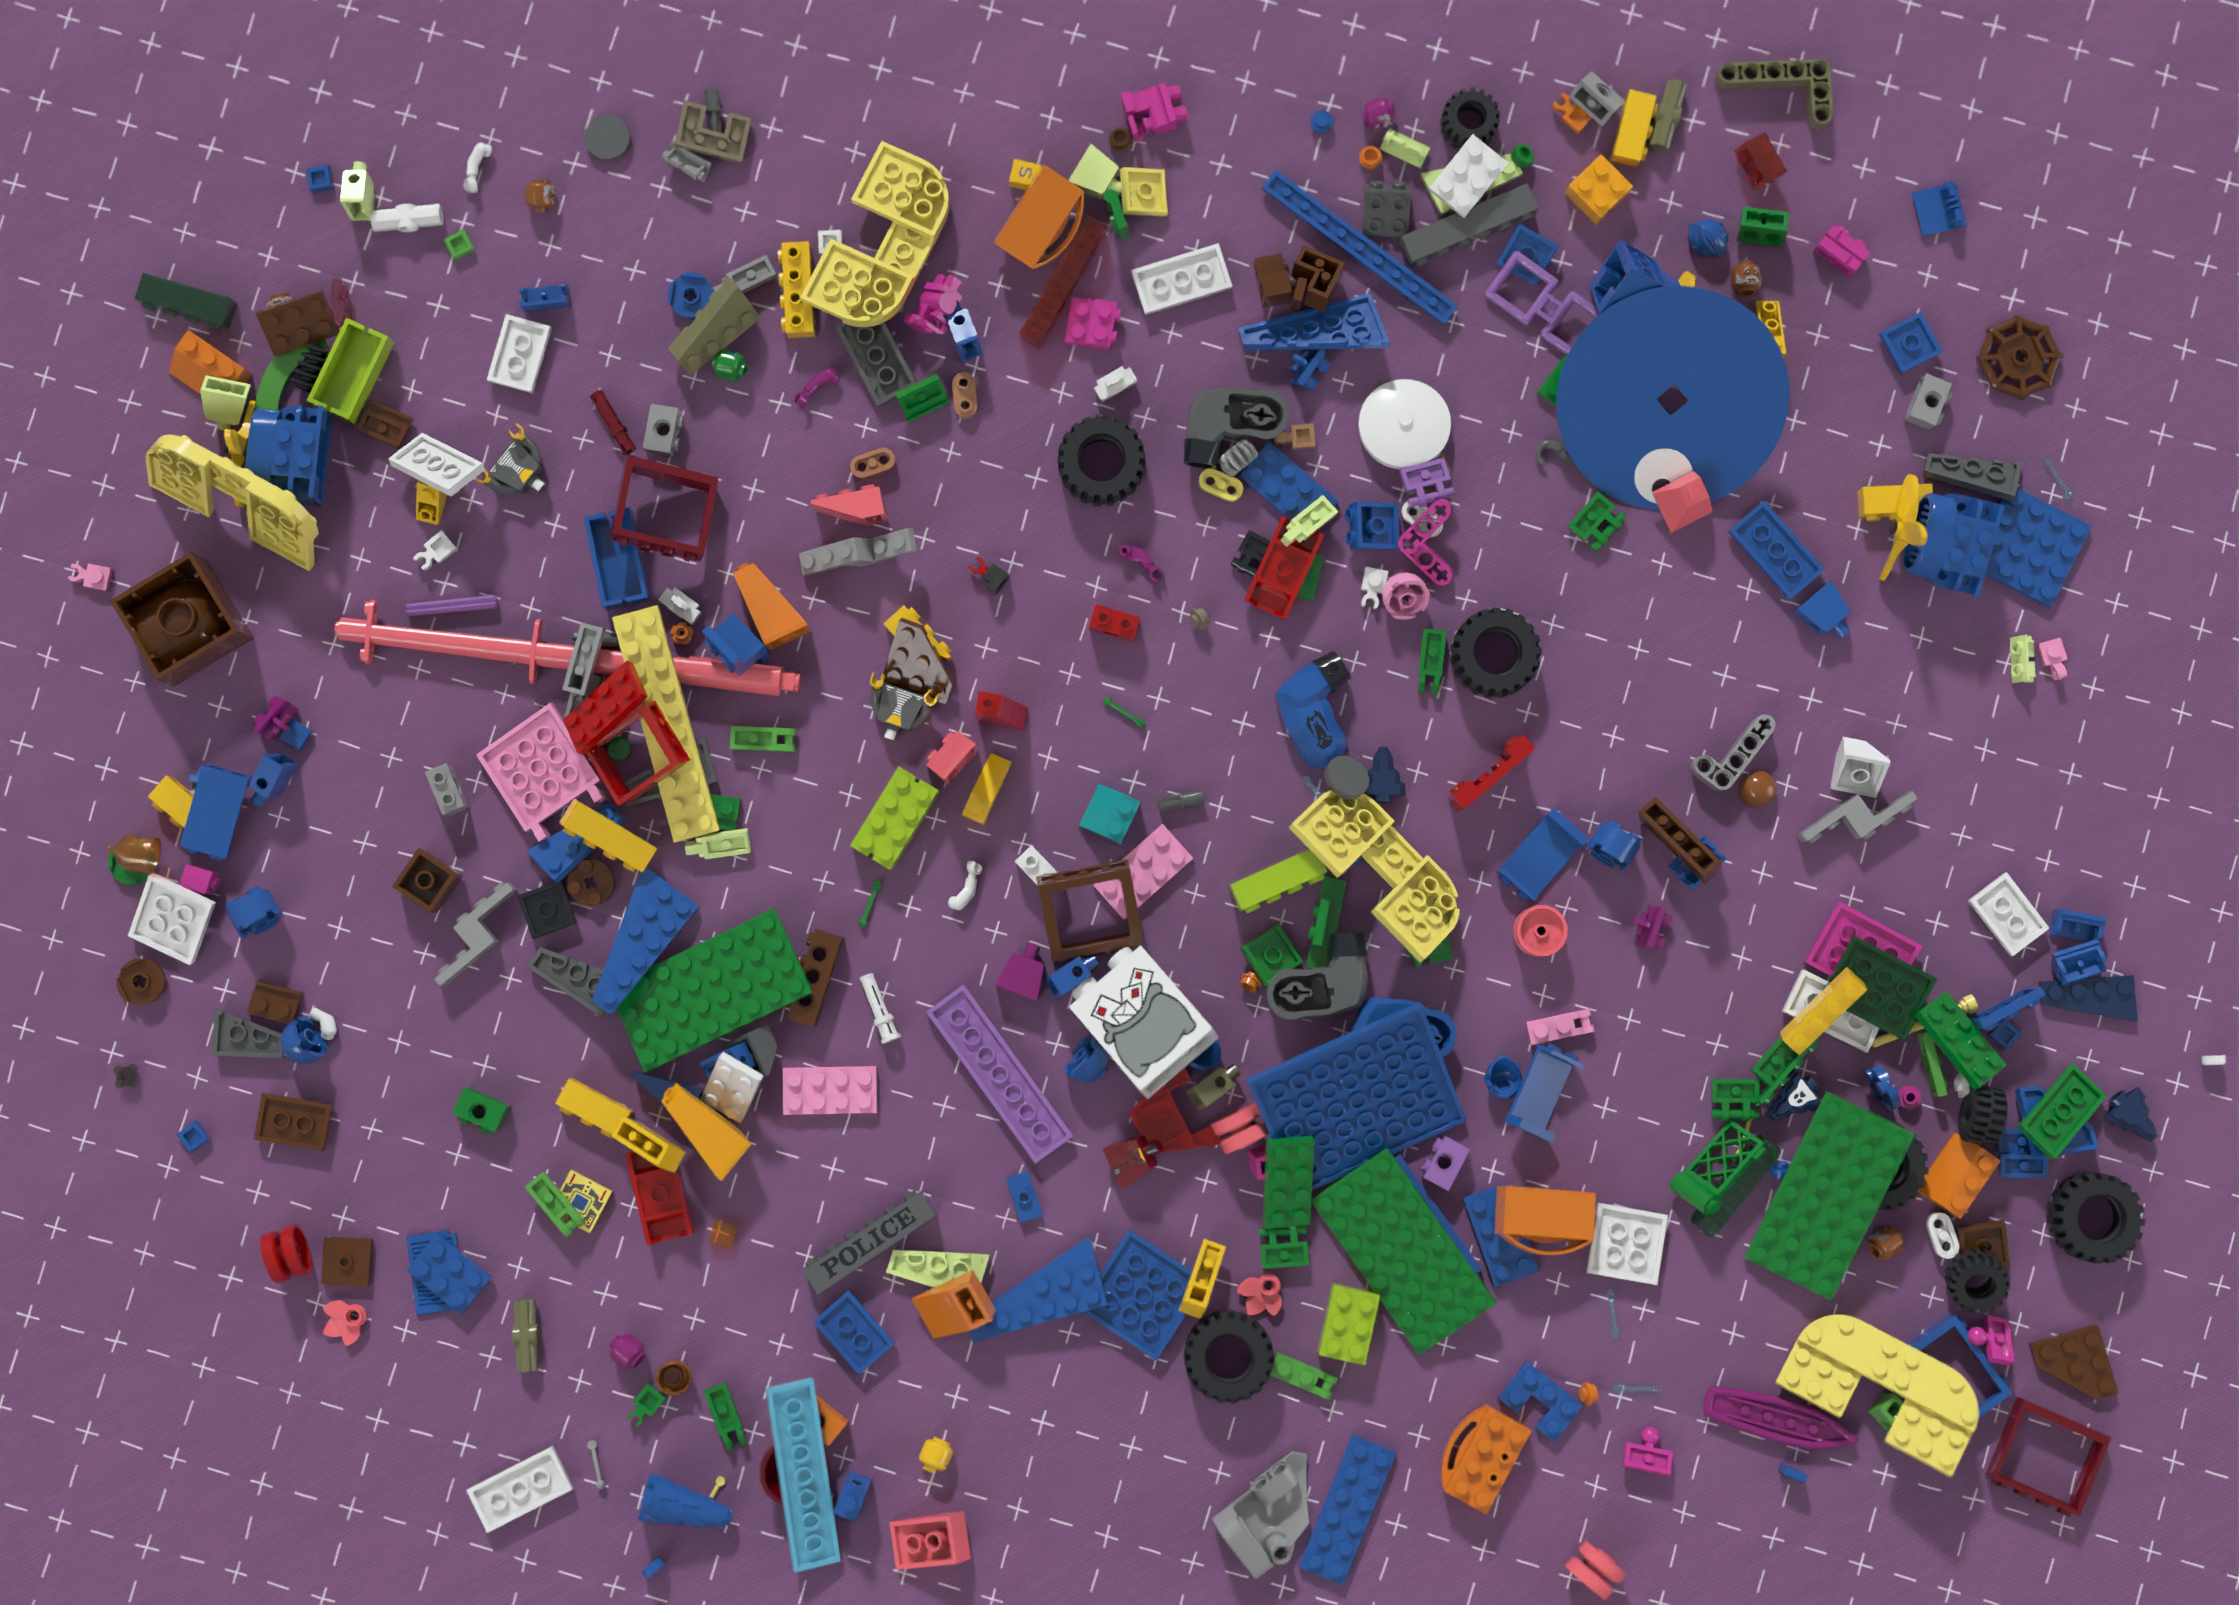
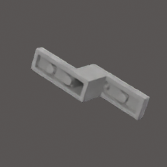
M906 528L871 539L853 537L801 552L799 557L802 575L810 576L842 566H866L916 552L917 548L913 528Z
M581 622L562 688L564 691L571 692L564 718L599 687L601 677L594 675L593 672L606 629Z
M1913 791L1907 792L1873 815L1859 794H1857L1797 834V837L1801 843L1808 840L1812 843L1822 836L1821 831L1827 827L1831 830L1841 823L1839 819L1841 818L1855 839L1863 837L1866 840L1876 833L1874 830L1881 824L1884 827L1894 821L1893 815L1899 811L1903 814L1914 806L1912 802L1918 798Z
M500 883L492 890L493 895L488 899L484 897L474 905L476 909L470 914L467 912L462 914L456 920L457 924L453 928L469 946L470 950L464 949L455 957L457 960L453 964H446L438 970L437 973L439 975L435 978V981L439 986L448 985L499 942L482 920L518 891L512 883Z

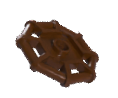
M2015 315L2012 319L1986 329L1987 334L1979 356H1976V362H1979L1991 390L1996 389L2015 396L2018 400H2024L2029 395L2053 386V379L2060 359L2063 358V353H2060L2048 325L2044 326L2022 318L2021 315ZM2015 328V334L2007 338L2000 334ZM2022 328L2038 334L2036 337L2025 335L2026 333H2023ZM2041 338H2043L2049 353H2045L2039 341ZM1995 339L2000 343L1999 347L1996 350V354L1989 355ZM2017 351L2019 354L2024 353L2023 363L2015 359ZM2045 359H2049L2050 362L2044 374L2041 371V366ZM1989 361L1996 362L2001 372L1998 378ZM2036 376L2040 380L2026 387V379ZM2005 377L2009 380L2018 381V388L2001 381Z

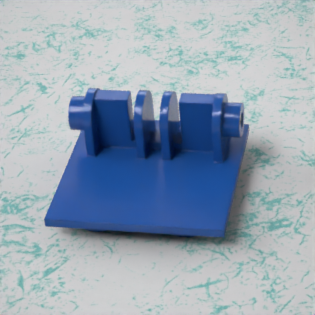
M1947 181L1942 186L1912 192L1922 236L1967 227L1956 182Z

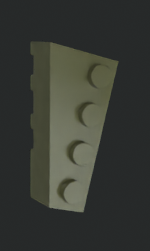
M728 276L722 281L723 285L721 288L711 294L709 297L710 301L703 310L699 309L694 315L695 320L691 325L686 326L668 348L669 352L690 376L761 319L739 287Z

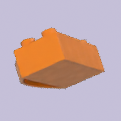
M1043 164L993 243L1032 269L1047 264L1061 254L1075 236L1083 215L1084 191ZM1075 209L1077 214L1068 236L1054 252L1046 255L1045 250L1061 235L1069 219L1070 211Z
M1497 1186L1494 1234H1498L1514 1247L1532 1254L1559 1255L1576 1251L1594 1241L1596 1193ZM1522 1237L1539 1243H1555L1566 1240L1568 1245L1561 1249L1539 1250L1520 1244L1518 1238Z
M1488 1404L1472 1411L1453 1430L1445 1445L1440 1469L1443 1490L1487 1515L1532 1430ZM1475 1421L1474 1428L1464 1438L1457 1451L1452 1469H1448V1459L1456 1439L1470 1422Z

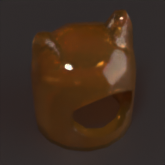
M132 833L124 836L116 845L108 846L107 851L114 854L119 866L123 869L152 874L156 871L160 861L161 841L158 837L151 836L143 839Z

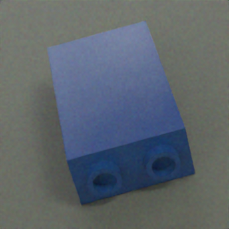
M208 763L203 765L180 846L185 847L189 853L200 854V852L209 854V858L218 861L230 857L232 851H229L238 816L246 788L249 787L253 776Z
M1553 808L1499 868L1497 873L1500 877L1498 879L1507 887L1512 885L1518 890L1516 894L1523 901L1535 902L1542 890L1589 838Z
M1538 1044L1505 1122L1552 1143L1556 1134L1545 1129L1572 1066L1584 1070L1585 1065L1577 1062L1579 1057L1568 1052L1565 1055L1561 1054L1562 1049L1549 1044L1547 1048Z

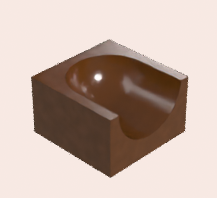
M189 552L110 600L156 679L172 686L180 684L254 639L208 560L192 552Z

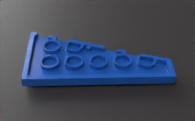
M1371 293L1330 303L1324 313L1311 308L1238 328L1244 350L1390 348L1389 339Z
M648 867L639 875L592 999L595 1005L610 1016H612L699 909L697 904Z
M1091 1236L994 1300L992 1304L995 1307L992 1321L970 1330L972 1342L1108 1306Z

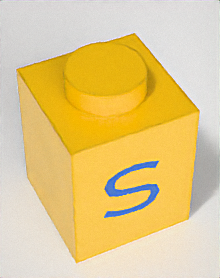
M1014 159L1009 179L1010 187L1027 190L1041 165Z

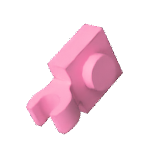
M2061 638L2037 644L2036 647L2042 666L2050 665L2054 681L2068 676L2066 668L2062 664L2063 661L2068 659Z

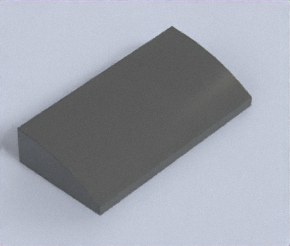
M886 321L871 327H854L843 322L835 326L877 407L896 400L895 393L918 383Z

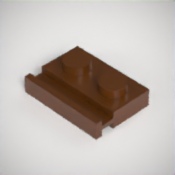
M369 400V405L365 409L356 430L401 449L411 422L414 419L373 400Z
M261 981L255 982L256 985L252 992L247 1014L290 1024L296 1019L303 992Z

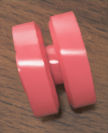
M1536 905L1523 910L1516 917L1512 927L1516 946L1523 953L1533 957L1548 956L1557 952L1564 945L1568 936L1567 923L1564 916L1557 909L1548 905ZM1538 927H1543L1542 935L1537 933Z
M1256 1102L1228 1114L1211 1124L1215 1135L1221 1136L1228 1132L1231 1133V1135L1225 1137L1220 1142L1224 1154L1248 1147L1259 1141L1258 1139L1269 1134L1264 1121H1259L1252 1125L1250 1123L1261 1115Z
M1585 1540L1578 1548V1551L1588 1562L1585 1564L1579 1558L1572 1556L1565 1567L1606 1601L1614 1591L1604 1578L1607 1577L1615 1584H1620L1627 1574L1600 1548L1597 1549Z

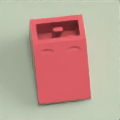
M865 485L861 487V490L852 492V489L841 490L838 492L839 495L834 496L820 494L815 496L816 499L811 500V504L816 512L864 526L888 522L882 492L875 485Z

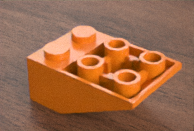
M974 1270L911 1299L934 1339L973 1330L992 1321L995 1307Z

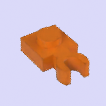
M1562 93L1559 98L1564 101V105H1558L1554 101L1552 108L1556 112L1564 113L1561 120L1578 135L1592 120V117L1576 103L1572 105L1568 95Z

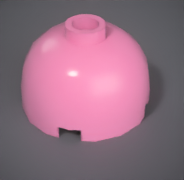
M1404 572L1392 576L1386 582L1382 591V600L1391 616L1396 619L1406 620L1416 617L1415 613L1420 610L1423 612L1430 601V593L1421 578L1415 574Z

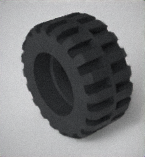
M1096 415V418L1093 419L1089 417L1083 418V422L1079 424L1076 422L1071 426V430L1065 433L1063 441L1059 445L1057 458L1062 483L1065 488L1069 489L1070 494L1074 498L1078 497L1085 504L1089 502L1096 507H1101V504H1107L1108 507L1114 505L1117 501L1121 503L1126 500L1129 494L1132 495L1136 491V487L1143 479L1145 452L1142 440L1138 438V433L1134 428H1129L1128 423L1123 420L1121 422L1117 421L1114 416L1109 415V418H1103V415ZM1096 441H1107L1116 445L1123 455V466L1120 473L1108 481H1095L1088 478L1080 467V456L1087 445Z
M1500 608L1481 610L1479 613L1469 617L1460 626L1453 638L1454 640L1450 648V652H1452L1450 662L1451 666H1454V674L1456 678L1459 677L1461 679V684L1465 688H1470L1472 693L1476 695L1481 694L1484 695V698L1490 699L1492 697L1504 698L1508 695H1513L1532 680L1536 670L1539 668L1541 662L1539 657L1542 655V648L1538 644L1540 642L1539 635H1535L1533 631L1535 629L1531 623L1528 624L1524 620V616L1514 614L1513 610H1501ZM1499 632L1509 637L1514 643L1517 650V659L1514 666L1508 672L1493 675L1484 671L1477 664L1474 657V648L1478 639L1484 634Z
M1916 1135L1899 1166L1895 1180L1889 1185L1877 1211L1897 1210L1899 1206L1905 1207L1910 1204L1909 1200L1911 1198L1916 1199L1920 1194L1918 1189L1920 1187L1924 1188L1926 1181L1923 1180L1924 1174L1928 1175L1929 1168L1925 1167V1161H1928L1927 1154L1922 1152L1924 1146L1921 1141L1915 1139Z
M2083 1172V1174L2070 1176L2069 1181H2062L2059 1184L2061 1189L2053 1191L2051 1196L2054 1198L2053 1203L2048 1202L2047 1209L2051 1210V1216H2046L2047 1223L2052 1225V1228L2049 1229L2050 1235L2056 1237L2055 1243L2059 1248L2065 1249L2066 1254L2091 1263L2115 1262L2116 1258L2123 1259L2126 1257L2127 1250L2133 1251L2137 1247V1244L2134 1242L2136 1239L2141 1240L2143 1233L2139 1231L2141 1226H2145V1219H2141V1213L2145 1211L2143 1205L2137 1203L2140 1197L2136 1192L2131 1191L2132 1187L2127 1182H2121L2120 1178L2112 1175ZM2093 1195L2104 1197L2110 1203L2113 1210L2111 1229L2098 1240L2086 1238L2079 1228L2077 1219L2080 1206L2087 1198Z
M1216 1311L1212 1315L1203 1317L1197 1325L1193 1326L1185 1342L1184 1364L1189 1379L1194 1384V1387L1201 1391L1205 1397L1215 1399L1220 1403H1238L1240 1400L1245 1399L1246 1401L1250 1399L1255 1393L1258 1394L1262 1390V1386L1269 1381L1271 1370L1274 1367V1349L1266 1330L1256 1319L1241 1311ZM1225 1334L1241 1337L1248 1344L1251 1351V1361L1247 1370L1240 1376L1231 1379L1217 1376L1212 1372L1207 1363L1209 1345L1214 1339Z

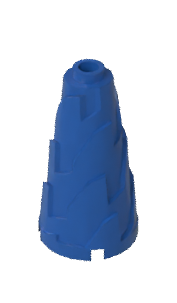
M650 1473L637 1520L653 1524L667 1523L679 1526L684 1524L700 1528L724 1529L725 1525H730L733 1512L729 1511V1506L714 1501L712 1497L673 1483L671 1479Z

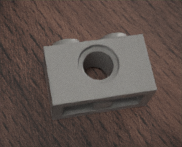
M1592 71L1578 83L1568 96L1601 126H1604L1611 120L1626 102Z
M1927 373L1922 376L1904 420L1927 430L1939 425L1944 416V413L1941 412L1944 404H1948L1952 396V392L1949 391L1952 383ZM1926 398L1933 400V408L1926 404Z
M651 404L643 443V450L646 453L673 457L674 451H678L680 439L677 438L678 429H682L684 416L681 415L678 408ZM668 426L670 427L669 433L665 436L659 435L660 428Z
M445 763L425 772L442 815L449 817L470 808L453 765Z

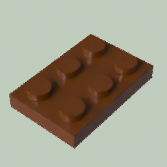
M322 289L256 312V317L274 357L304 347V344H312L336 336L340 332Z
M262 1093L253 1140L325 1151L334 1104Z

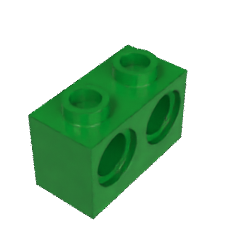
M1743 207L1738 222L1736 242L1783 247L1788 230L1789 212Z

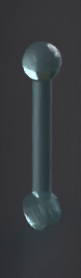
M2049 457L2044 458L2043 465L2048 466L2063 489L2064 498L2071 499L2074 496V492L2068 490L2053 467L2052 459Z
M1308 775L1304 776L1302 779L1303 783L1308 785L1319 798L1321 794L1311 782V777Z
M1609 1289L1606 1291V1297L1609 1299L1612 1323L1610 1335L1612 1338L1617 1339L1620 1337V1331L1617 1330L1613 1301L1615 1292Z
M1614 1384L1612 1387L1613 1391L1617 1394L1622 1391H1654V1393L1659 1394L1662 1391V1387L1659 1384L1653 1387Z

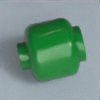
M724 349L714 356L712 369L717 377L730 382H737L747 374L748 365L744 355Z

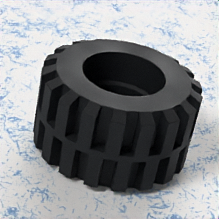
M1471 87L1470 91L1467 92L1466 88L1461 89L1459 94L1455 92L1452 98H1449L1446 102L1440 119V124L1442 125L1441 132L1446 134L1445 140L1447 142L1452 141V147L1456 148L1458 145L1462 148L1472 134L1487 145L1492 140V137H1494L1500 122V110H1497L1498 103L1496 101L1492 102L1493 96L1491 94L1488 96L1484 95L1485 90L1480 89V92H1476V88ZM1464 110L1475 111L1482 118L1483 125L1477 129H1467L1460 124L1457 115Z
M1982 1085L1974 1091L1969 1086V1094L1962 1099L1958 1118L1959 1134L1963 1141L1991 1147L1998 1142L2003 1133L2007 1118V1098L2003 1089Z
M1974 1248L1971 1252L1969 1249H1965L1964 1254L1957 1253L1955 1255L1956 1259H1951L1948 1262L1950 1267H1946L1945 1270L1947 1275L1945 1276V1282L1954 1302L1960 1305L1961 1309L1966 1311L1969 1308L1970 1313L1975 1314L1977 1310L1981 1314L1986 1313L1987 1309L1991 1311L1996 1310L1995 1306L1997 1304L2001 1306L2004 1303L2002 1299H2007L2009 1295L2007 1290H2010V1279L2002 1262L1994 1253L1990 1254L1989 1250L1986 1249L1982 1252L1979 1248ZM1973 1275H1989L1987 1282L1980 1287L1970 1288L1965 1286L1968 1279Z

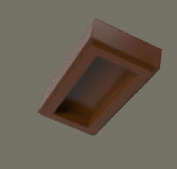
M1298 278L1291 305L1292 311L1299 312L1307 283L1305 278Z

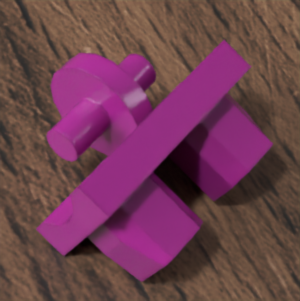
M273 696L269 701L268 706L271 709L267 714L260 713L253 720L256 725L254 729L270 741L282 729L286 732L291 730L287 723L299 710L284 698Z
M1649 905L1647 912H1642L1640 920L1633 918L1632 923L1638 926L1635 933L1639 935L1636 945L1650 949L1663 948L1665 937L1658 934L1660 927L1668 928L1673 919L1672 916L1665 912L1666 909Z

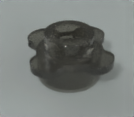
M130 1064L128 1067L116 1066L114 1068V1073L116 1074L115 1086L117 1088L129 1085L136 1087L139 1083L137 1066L134 1064Z

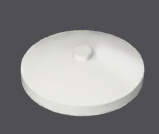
M1409 379L1390 381L1376 388L1365 400L1359 416V435L1366 451L1376 461L1387 467L1400 470L1433 461L1445 448L1450 435L1451 418L1449 409L1443 398L1433 388L1422 382Z

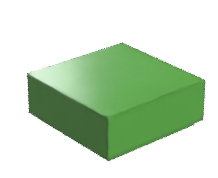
M464 229L443 239L455 261L476 251Z

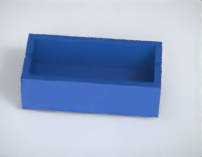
M629 507L625 508L621 528L637 532L634 512ZM609 511V516L612 519L614 516V511ZM605 513L585 516L584 522L602 608L608 611L627 607L626 602L631 606L651 602L641 550L632 545L620 546L621 543L609 540L613 520L609 521V517Z

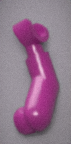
M828 368L813 376L803 388V393L799 392L795 395V403L804 409L810 395H813L817 388L826 382L832 385L836 384L840 379L839 374L834 369Z
M1122 545L1119 548L1121 558L1140 563L1145 570L1150 572L1151 579L1154 582H1159L1154 578V573L1160 571L1164 575V572L1160 568L1155 567L1154 561L1145 550L1131 545Z

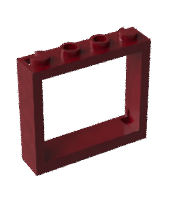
M628 455L623 466L609 540L621 543L620 546L632 545L641 551L650 552L653 550L660 552L661 555L666 557L678 556L687 562L690 560L700 562L705 553L719 477ZM631 473L707 492L697 546L621 528Z
M2017 1397L1985 1475L1992 1478L1991 1483L2005 1489L2006 1485L2014 1488L2013 1493L2027 1498L2029 1494L2036 1497L2035 1502L2048 1508L2052 1504L2058 1507L2057 1512L2070 1517L2071 1513L2080 1517L2112 1437ZM2025 1410L2094 1440L2069 1503L2000 1474Z

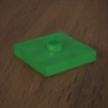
M1279 924L1240 948L1264 987L1269 985V982L1277 972L1286 968L1295 969L1304 963Z

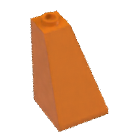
M744 563L736 568L737 571L733 572V575L763 643L770 651L812 632L806 621L754 563L751 565Z

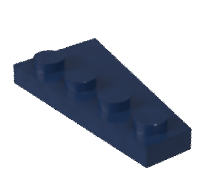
M2134 975L2086 978L2064 986L2061 985L2059 980L2038 982L2039 987L2045 993V996L2040 998V1005L2138 1022Z

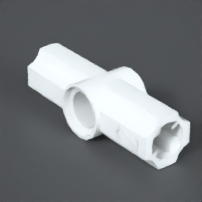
M400 204L395 209L371 211L370 215L374 232L390 230L413 232L417 231L419 227L443 225L444 221L440 204L424 206Z

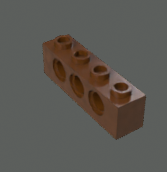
M1654 797L1638 812L1640 821L1704 885L1722 869L1721 860L1657 797Z
M815 929L814 933L810 932L806 943L810 947L807 955L803 954L800 963L806 976L810 971L816 970L819 973V980L814 984L810 983L814 992L811 994L812 1002L810 1005L804 1006L798 1000L786 1006L785 1012L788 1013V1019L816 1026L844 937ZM819 948H823L826 951V958L823 961H817L814 956L815 951Z

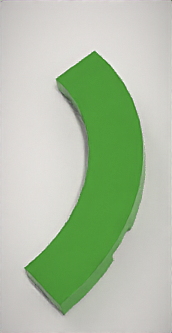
M327 339L315 343L329 349ZM305 346L274 357L261 379L257 391L255 410L258 408L280 410L283 390H285L293 376L294 370L300 366L297 362L306 360L301 355V352H309Z

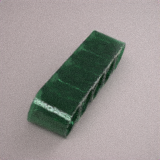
M1760 1133L1756 1137L1766 1144V1152L1758 1161L1754 1160L1720 1198L1718 1211L1714 1214L1705 1215L1696 1209L1691 1217L1692 1224L1706 1236L1711 1238L1720 1232L1779 1157L1780 1148L1764 1134ZM1750 1142L1743 1152L1752 1151L1756 1144ZM1736 1159L1728 1170L1736 1169L1740 1164V1159ZM1724 1176L1715 1185L1717 1189L1724 1183Z

